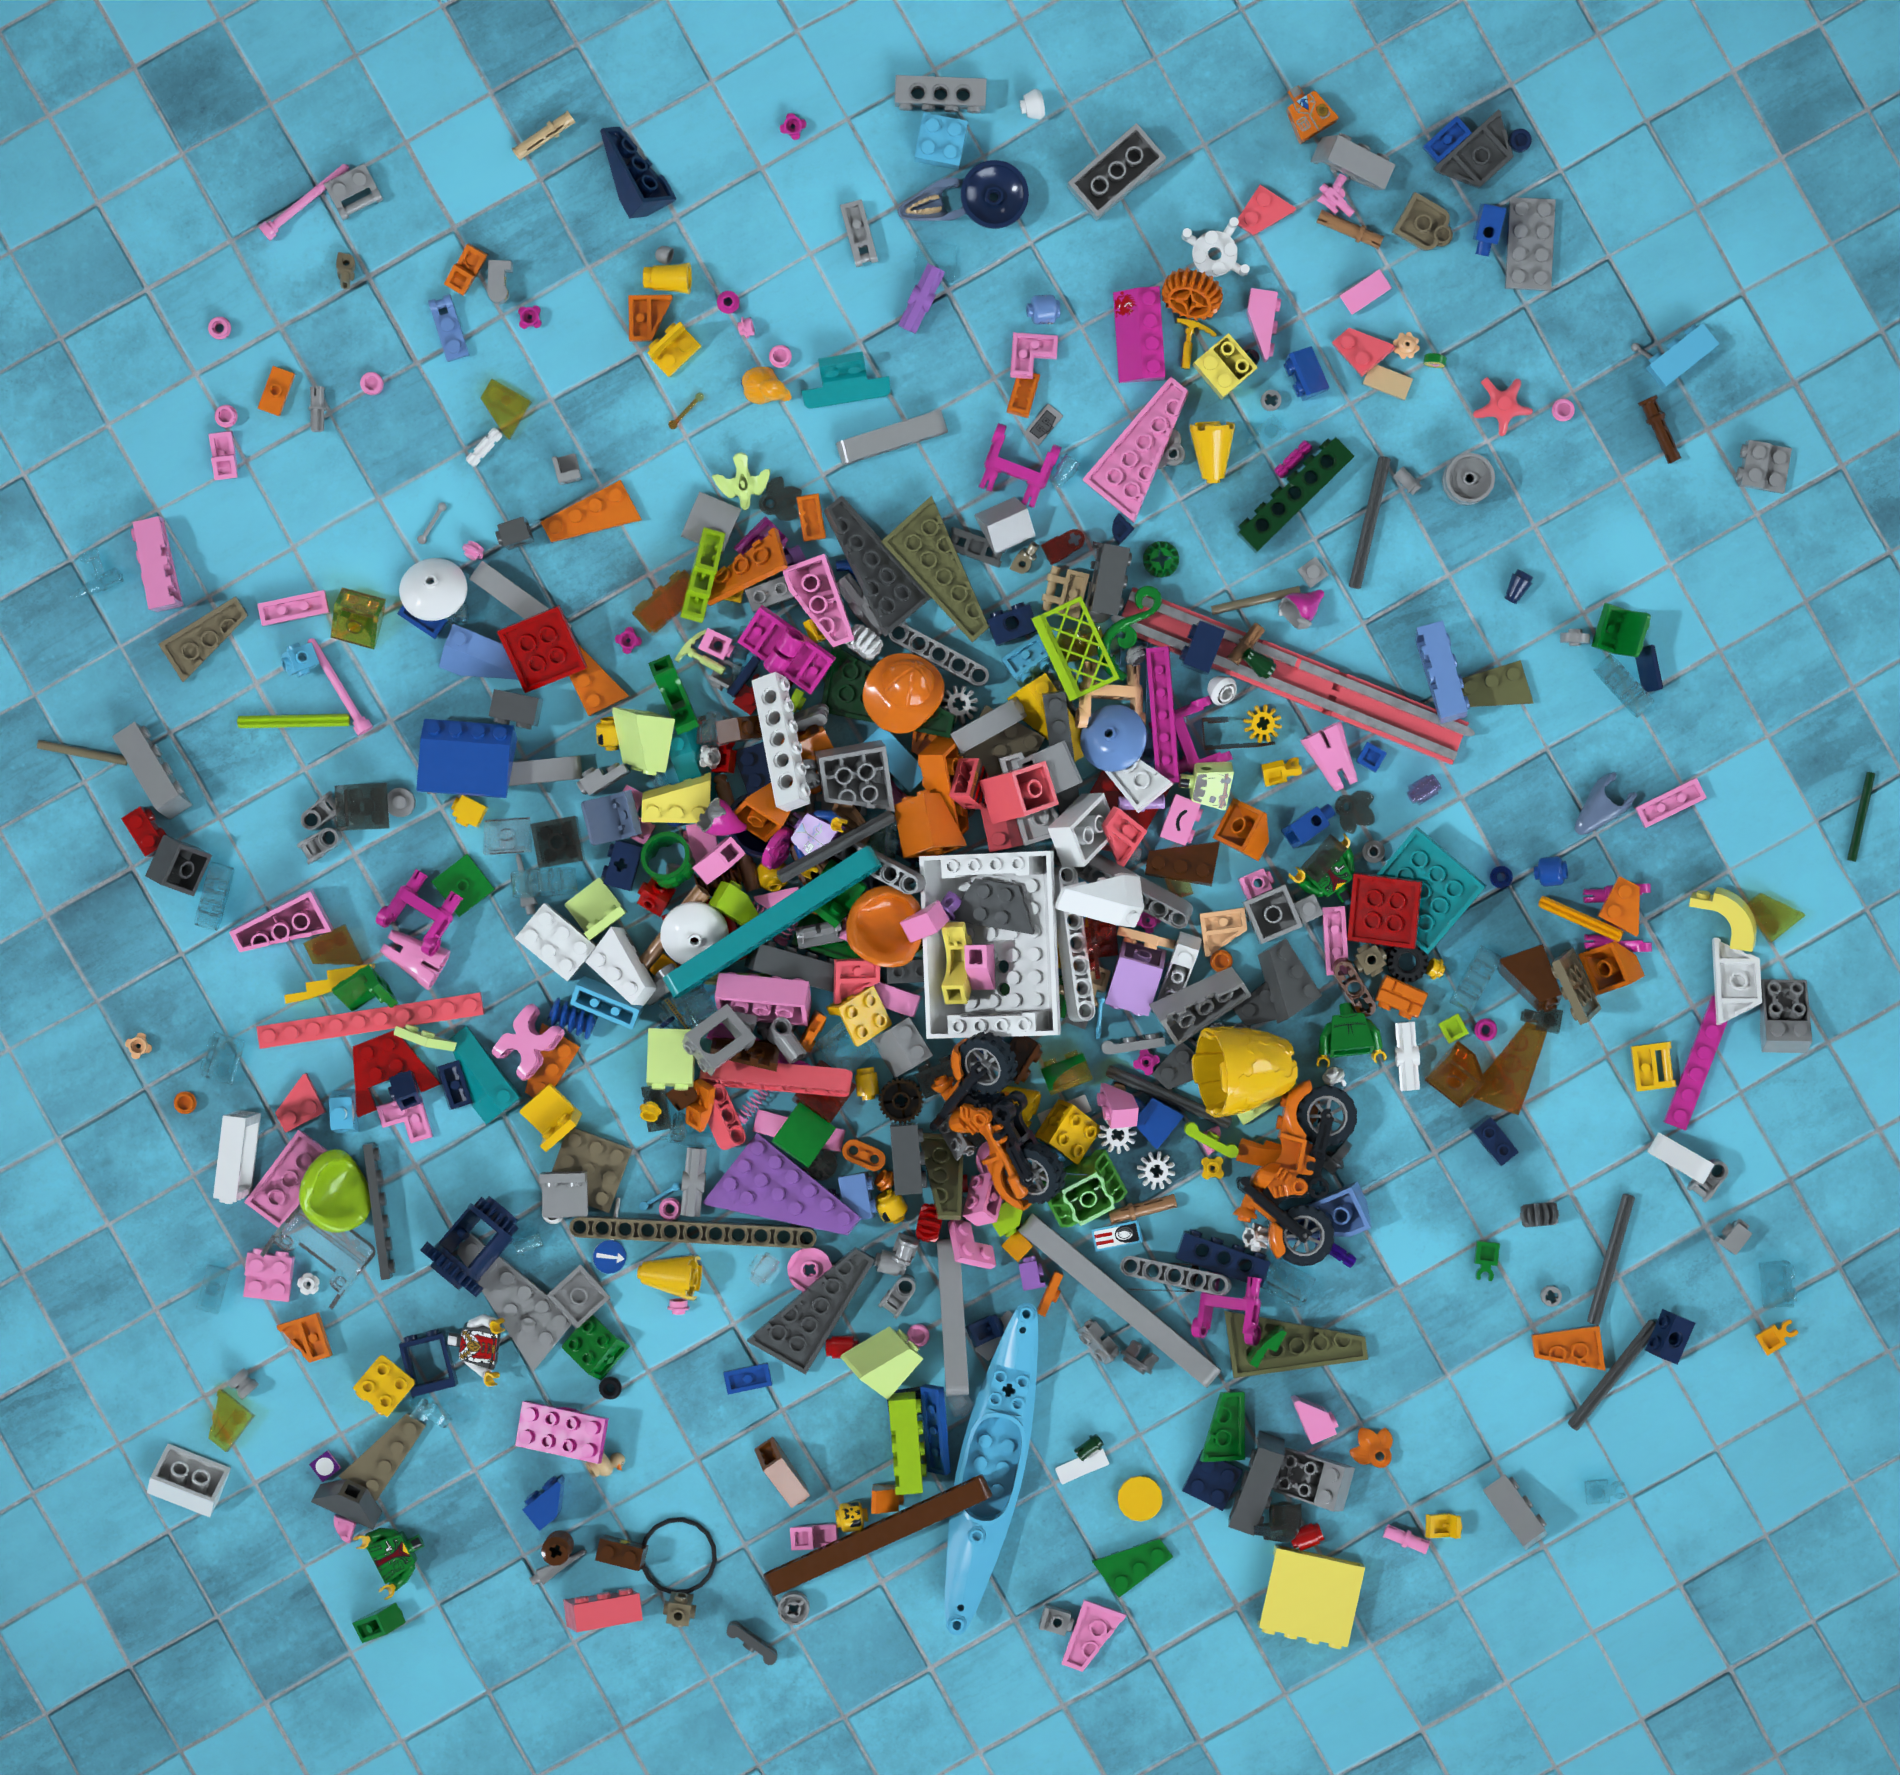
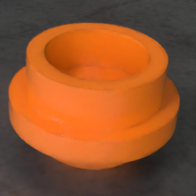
M1217 950L1210 957V965L1217 972L1232 966V956L1225 950Z
M188 1091L180 1092L174 1099V1107L181 1114H189L197 1106L196 1097Z
M882 1170L877 1175L874 1184L879 1191L889 1190L894 1185V1173L892 1171Z

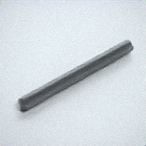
M1380 456L1377 461L1351 573L1349 587L1354 589H1360L1362 586L1390 466V458Z
M887 810L777 871L778 879L785 883L894 823L893 813Z
M1110 1065L1106 1071V1076L1224 1128H1229L1232 1118L1230 1116L1214 1118L1206 1113L1205 1105Z
M1622 1195L1587 1322L1590 1324H1600L1635 1197L1633 1195Z
M1649 1320L1568 1421V1425L1576 1431L1580 1429L1647 1345L1656 1322Z

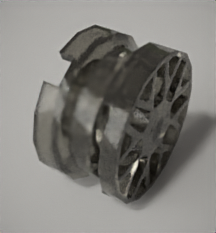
M822 1148L809 1168L806 1167V1170L814 1179L827 1180L836 1172L837 1158L831 1150Z

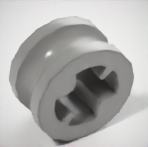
M1268 390L1261 397V405L1267 411L1276 410L1282 402L1280 394L1275 390ZM1267 395H1269L1270 397L1275 396L1277 398V400H1275V403H1277L1275 406H1273L1272 404L1267 405L1265 403V401H1267V398H1265Z
M1550 1285L1541 1290L1540 1298L1547 1306L1554 1307L1561 1302L1562 1293L1558 1288ZM1549 1290L1557 1293V1298L1554 1297L1556 1300L1553 1302L1545 1299V1295H1548L1547 1291Z

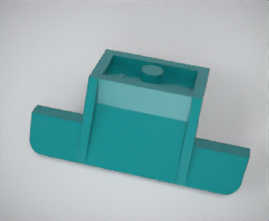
M862 351L819 358L818 362L823 387L801 391L804 405L809 409L885 397L890 393V378L886 376L867 380Z

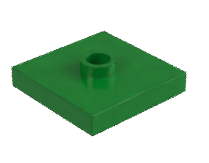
M468 854L431 881L445 900L450 891L463 898L454 911L458 917H461L495 890Z

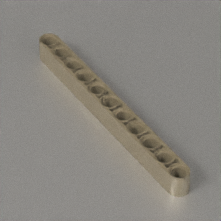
M606 1216L575 1217L569 1225L571 1234L579 1238L804 1249L811 1248L817 1239V1233L813 1228L791 1225ZM580 1220L586 1224L584 1232L576 1231L574 1227L576 1221ZM603 1221L608 1224L609 1231L607 1233H600L597 1230L599 1222ZM620 1224H630L632 1228L631 1233L627 1235L621 1233ZM651 1224L654 1227V1234L650 1236L645 1235L642 1231L643 1225ZM667 1225L676 1227L677 1234L670 1237L666 1235L665 1227ZM690 1226H696L700 1234L698 1237L692 1238L688 1235L687 1229ZM711 1228H720L722 1237L719 1239L712 1238L710 1235ZM734 1229H742L745 1232V1237L742 1240H736L732 1234ZM763 1229L767 1232L768 1238L764 1241H759L755 1237V1232ZM785 1230L789 1232L790 1240L781 1242L778 1239L780 1231ZM807 1231L813 1235V1240L810 1243L801 1241L800 1235L803 1232Z

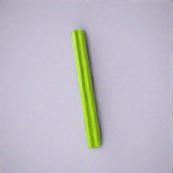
M350 715L238 716L237 725L238 728L349 726Z

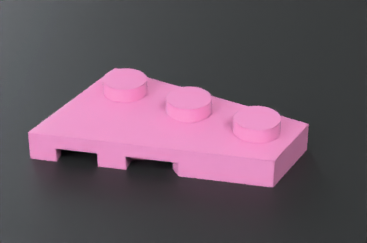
M1084 1599L1061 1664L1083 1672L1127 1614Z

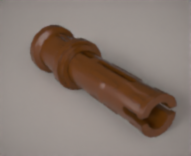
M1655 395L1639 402L1638 405L1642 406L1647 417L1646 423L1652 426L1669 464L1682 457L1664 420L1666 418L1665 412L1661 411L1656 400L1658 397Z

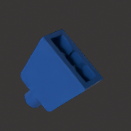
M1480 203L1473 240H1478L1475 254L1489 257L1491 245H1498L1507 208ZM1486 227L1491 229V234L1488 237L1483 234Z
M1326 804L1321 809L1316 806L1281 829V832L1294 849L1330 825L1328 820L1335 815V811L1329 804Z
M1134 1096L1139 1107L1136 1127L1154 1148L1158 1149L1184 1115L1153 1097H1150L1145 1104L1137 1096Z

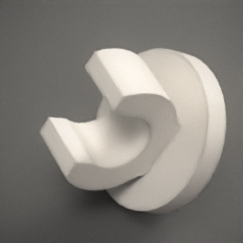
M1331 1067L1322 1076L1324 1083L1328 1086H1334L1338 1082H1341L1343 1087L1346 1086L1344 1080L1345 1073L1341 1068Z

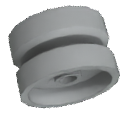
M1474 453L1462 454L1452 460L1443 471L1442 476L1443 491L1447 497L1456 504L1465 506L1476 504L1487 497L1495 483L1494 468L1490 462L1483 456ZM1465 477H1472L1473 481L1468 483Z

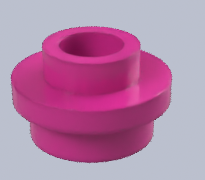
M724 291L718 296L717 306L721 312L731 314L739 308L740 301L734 292ZM726 298L732 299L730 306L724 304Z
M1484 1018L1476 1023L1474 1032L1478 1039L1490 1041L1497 1034V1026L1491 1019ZM1485 1025L1489 1027L1487 1034H1483L1481 1030Z

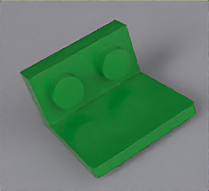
M831 859L820 875L838 863ZM860 881L814 912L836 928L848 916L852 905L863 894L867 886Z
M369 964L332 988L333 994L351 1011L356 1010L375 996L380 1003L385 1002L390 1008L398 1004L388 983Z
M594 1315L590 1316L580 1327L575 1329L562 1345V1349L588 1375L601 1381L630 1347L625 1340L613 1335Z

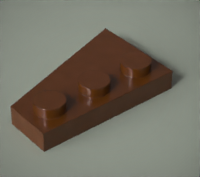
M1220 841L1149 851L1145 875L1212 887Z
M712 1037L710 1054L719 1052L735 1039ZM755 1040L752 1047L748 1050L743 1049L729 1059V1061L777 1072L780 1050L777 1045L769 1041Z

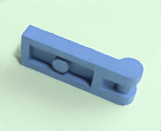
M445 295L440 300H429V307L447 362L469 356L451 295ZM447 307L448 313L440 315L439 309Z

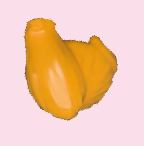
M754 367L746 371L742 377L741 385L744 389L743 392L750 402L764 404L776 400L785 402L792 398L790 391L778 379L773 369L769 367Z

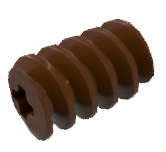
M738 861L735 863L734 868L730 867L708 885L694 873L695 883L706 889L711 897L721 881L730 883L732 880L739 885L743 883Z
M562 1530L552 1532L546 1538L541 1549L544 1561L553 1566L565 1563L574 1547L571 1535ZM556 1545L560 1546L559 1551L555 1549Z

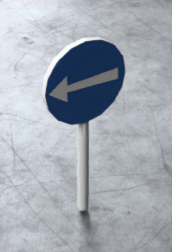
M619 1197L616 1198L613 1217H618ZM614 1239L605 1240L594 1249L593 1262L595 1267L606 1274L615 1273L624 1266L626 1261L625 1249Z

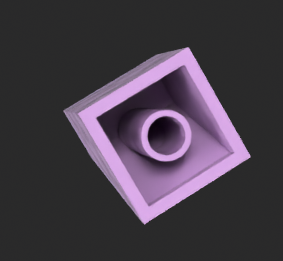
M1122 940L1106 994L1105 1004L1114 1009L1131 1011V1013L1138 1016H1149L1151 1010L1149 1004L1153 1003L1161 979L1166 950L1160 948L1155 950L1144 947L1143 943L1137 942V944H1132Z

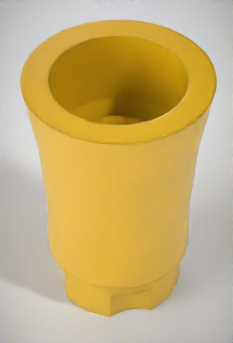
M690 262L644 267V288L690 294L692 286Z

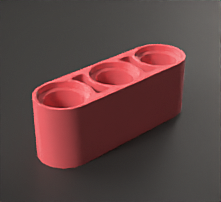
M714 1084L712 1086L715 1087V1098L708 1125L717 1145L722 1150H728L743 1144L746 1135L726 1088L722 1084Z

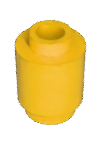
M874 1067L856 1069L855 1083L857 1096H862V1100L876 1099L875 1095L880 1093L877 1072L874 1071Z

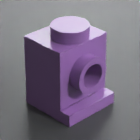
M1035 1255L1023 1257L1022 1261L1018 1262L1023 1291L1046 1287L1045 1281H1040V1277H1044L1042 1264H1037Z

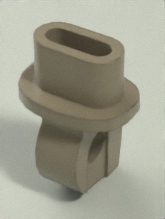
M338 252L336 269L342 289H350V281L354 280L355 260L350 254Z
M1032 541L1028 548H1023L1017 554L1009 569L1020 574L1026 573L1030 569L1032 561H1035L1037 558L1035 552L1039 545ZM1021 561H1024V562L1026 563V565H1025V566H1021V565H1020V562H1021Z

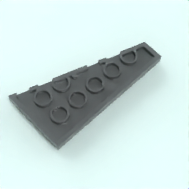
M840 496L824 510V513L886 637L932 597L881 542L880 537L845 498Z
M854 1247L747 1339V1342L806 1375L874 1263L875 1258Z

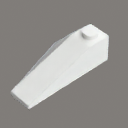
M1117 873L1113 878L1109 879L1101 877L1092 883L1084 881L1064 886L1054 907L1058 910L1118 926L1135 927L1144 909L1140 876L1137 874Z

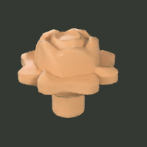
M1407 332L1406 335L1400 333L1398 338L1392 342L1396 346L1393 352L1399 354L1401 359L1406 357L1412 359L1414 354L1420 349L1417 345L1419 339L1414 337L1411 332Z

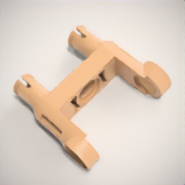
M1085 661L1083 673L1094 676L1097 663ZM1126 665V685L1107 684L1079 697V708H1077L1075 713L1076 728H1087L1089 717H1091V698L1130 701V709L1134 710L1146 725V715L1143 712V688L1140 685L1141 665ZM1083 675V681L1079 684L1080 692L1090 687L1092 678Z

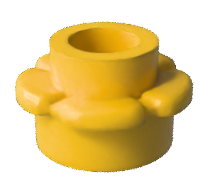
M1432 958L1427 966L1426 974L1433 980L1437 977L1440 978L1445 971L1444 961Z
M651 1101L641 1104L639 1108L641 1110L640 1117L648 1122L657 1121L662 1113L658 1104Z

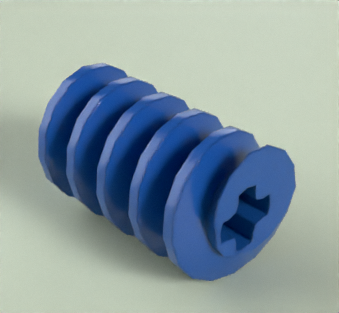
M558 997L550 1010L547 1021L551 1018L552 1026H555L559 1021V1026L562 1029L568 1025L569 1033L576 1028L577 1036L585 1032V1039L588 1040L598 1017L594 1019L593 1013L585 1015V1010L583 1009L577 1012V1007L575 1006L569 1009L568 1001L560 1005V998Z

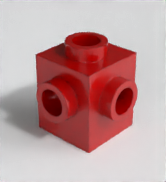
M651 878L648 883L644 881L638 891V894L641 896L637 904L660 917L670 903L676 889L661 887Z

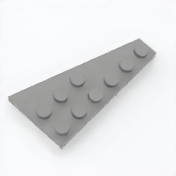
M471 1233L469 1238L463 1242L456 1252L465 1266L468 1267L486 1244ZM499 1256L483 1274L478 1284L484 1288L482 1292L497 1316L504 1318L505 1322L502 1324L534 1372L572 1324L550 1301L542 1289Z

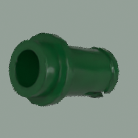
M1097 1434L1094 1436L1090 1435V1439L1077 1449H1074L1081 1461H1084L1096 1450L1102 1449L1101 1447L1104 1443Z

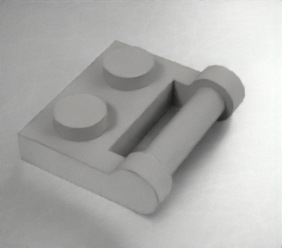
M365 163L324 183L343 221L348 219L350 214L374 202L379 203L383 201V197ZM368 187L370 188L371 194L346 207L343 206L341 201Z

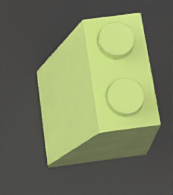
M613 707L612 713L622 762L631 765L632 770L643 771L644 774L656 776L657 772L666 773L675 719L651 711Z
M648 1028L646 1083L648 1086H652L651 1089L665 1090V1086L674 1087V1090L685 1091L688 1090V1087H693L695 1057L685 1051L682 1043L685 1034L692 1029Z
M890 1326L840 1356L861 1381L887 1400L923 1360L922 1356L918 1353L919 1347L912 1341H907L909 1337L902 1330L899 1329L896 1332Z

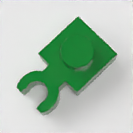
M1476 1240L1474 1263L1480 1264V1268L1477 1269L1475 1274L1477 1280L1481 1279L1483 1272H1488V1281L1493 1280L1494 1274L1491 1270V1265L1498 1266L1500 1243Z

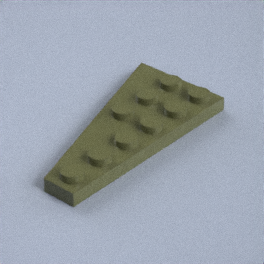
M930 496L881 542L973 643L989 628V625L933 497Z
M1224 1310L1233 1378L1368 1360L1365 1336L1259 1317L1258 1326L1261 1328V1338L1278 1325L1284 1327L1287 1333L1277 1352L1268 1348L1261 1363L1256 1368L1250 1365L1246 1359L1254 1346L1247 1345L1244 1341L1242 1331L1245 1314Z

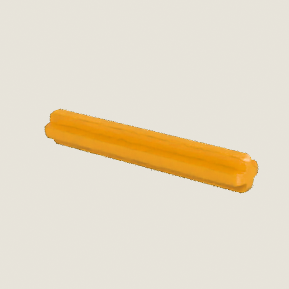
M1542 896L1539 900L1538 906L1544 910L1617 942L1622 939L1624 932L1621 929L1546 896Z

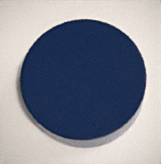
M1525 129L1514 130L1508 138L1509 146H1511L1514 152L1518 153L1526 151L1532 142L1530 133Z

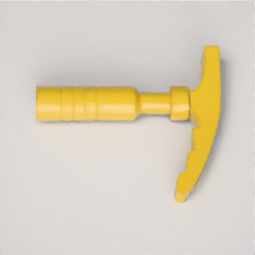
M1176 318V323L1188 327L1185 329L1186 341L1183 345L1181 368L1190 369L1193 346L1191 340L1194 328L1204 330L1205 333L1210 334L1212 337H1216L1217 334L1199 322Z

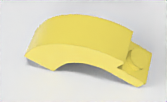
M1720 887L1716 888L1714 895H1710V892L1704 890L1692 893L1689 907L1719 912L1728 920L1732 932L1731 949L1753 952L1757 934L1756 922L1751 909L1743 899L1735 893Z
M947 922L941 928L947 959L946 973L941 985L945 1004H967L972 987L965 969L964 945H972L971 935L967 934L965 922Z

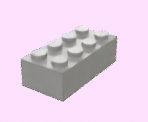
M1136 123L1068 182L1067 188L1097 221L1165 163L1166 156Z

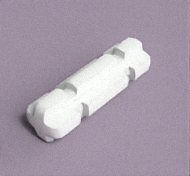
M492 428L488 436H485L473 449L474 452L466 457V461L471 466L476 467L480 462L479 459L481 457L484 458L494 447L495 441L498 442L502 438V433L496 428Z

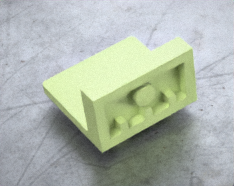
M597 878L565 903V907L584 930V934L589 941L593 940L627 913L606 884H603L604 882L601 878Z

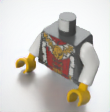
M482 1314L465 1323L462 1333L449 1332L447 1345L460 1347L459 1359L480 1375L485 1385L490 1387L497 1385L493 1378L500 1377L499 1372H492V1370H494L498 1362L501 1332L505 1331V1328H502V1323L505 1320L504 1318L496 1319Z

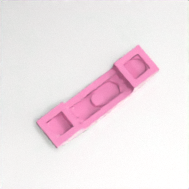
M758 1109L753 1131L775 1137L788 1117ZM836 1128L823 1146V1149L841 1152L846 1130Z

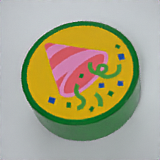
M1428 353L1424 355L1423 364L1433 368L1446 367L1447 358L1441 354Z

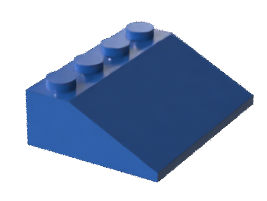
M424 719L420 738L416 790L418 792L507 798L517 744L514 725Z

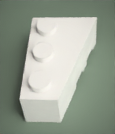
M610 927L585 962L631 1005L644 1006L657 987L645 965L639 960L635 947L630 944L625 929L622 927Z

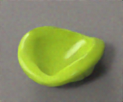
M332 1149L319 1155L308 1167L300 1184L299 1203L310 1222L325 1231L334 1233L349 1231L361 1225L369 1215L371 1202L368 1182L354 1159L343 1150Z

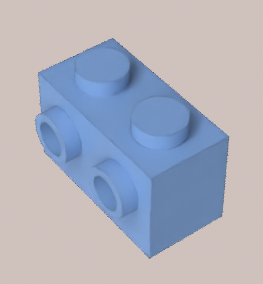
M868 1172L838 1177L842 1202L862 1217L860 1220L875 1217V1212L878 1211L876 1208L877 1201L872 1198L871 1190H874L872 1176L869 1177Z

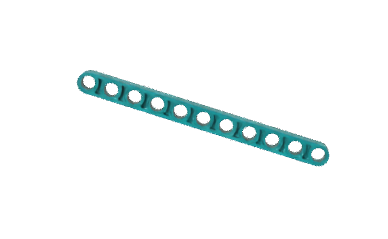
M871 846L860 849L663 977V981L673 998L677 999L876 872L882 867L880 860Z

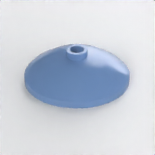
M1108 705L1096 710L1089 717L1087 728H1082L1080 735V745L1085 758L1094 767L1108 772L1121 771L1132 766L1143 754L1147 743V730L1143 720L1134 710L1122 705ZM1109 731H1113L1111 737H1106Z

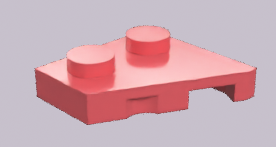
M1259 185L1238 217L1239 223L1237 226L1254 236L1289 214L1294 213L1296 208L1262 185Z
M863 958L834 959L833 1002L835 1004H839L844 998L852 994L856 995L866 987H871L880 982V966L874 965Z

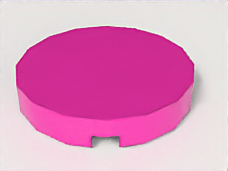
M783 827L773 835L762 855L763 866L771 870L772 868L780 867L790 855L788 849L790 843H792L793 830Z

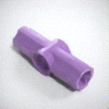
M927 264L918 285H915L909 297L908 306L898 326L916 334L925 313H928L934 301L935 292L944 277L945 272Z

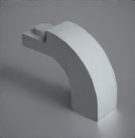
M1016 696L951 733V736L962 754L1027 717V714Z

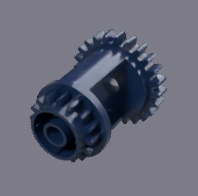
M490 1196L486 1200L480 1197L475 1205L469 1204L467 1210L439 1243L437 1242L435 1246H432L427 1241L420 1251L433 1261L430 1267L458 1290L464 1287L477 1297L484 1289L478 1284L481 1277L505 1248L513 1242L512 1236L519 1229L515 1225L518 1219ZM482 1219L497 1233L470 1265L466 1267L452 1255V1252L463 1240L469 1238V1232Z

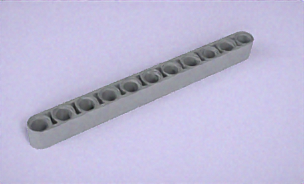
M1032 1213L1018 1229L1024 1237L1203 1386L1208 1388L1222 1371L1035 1214Z

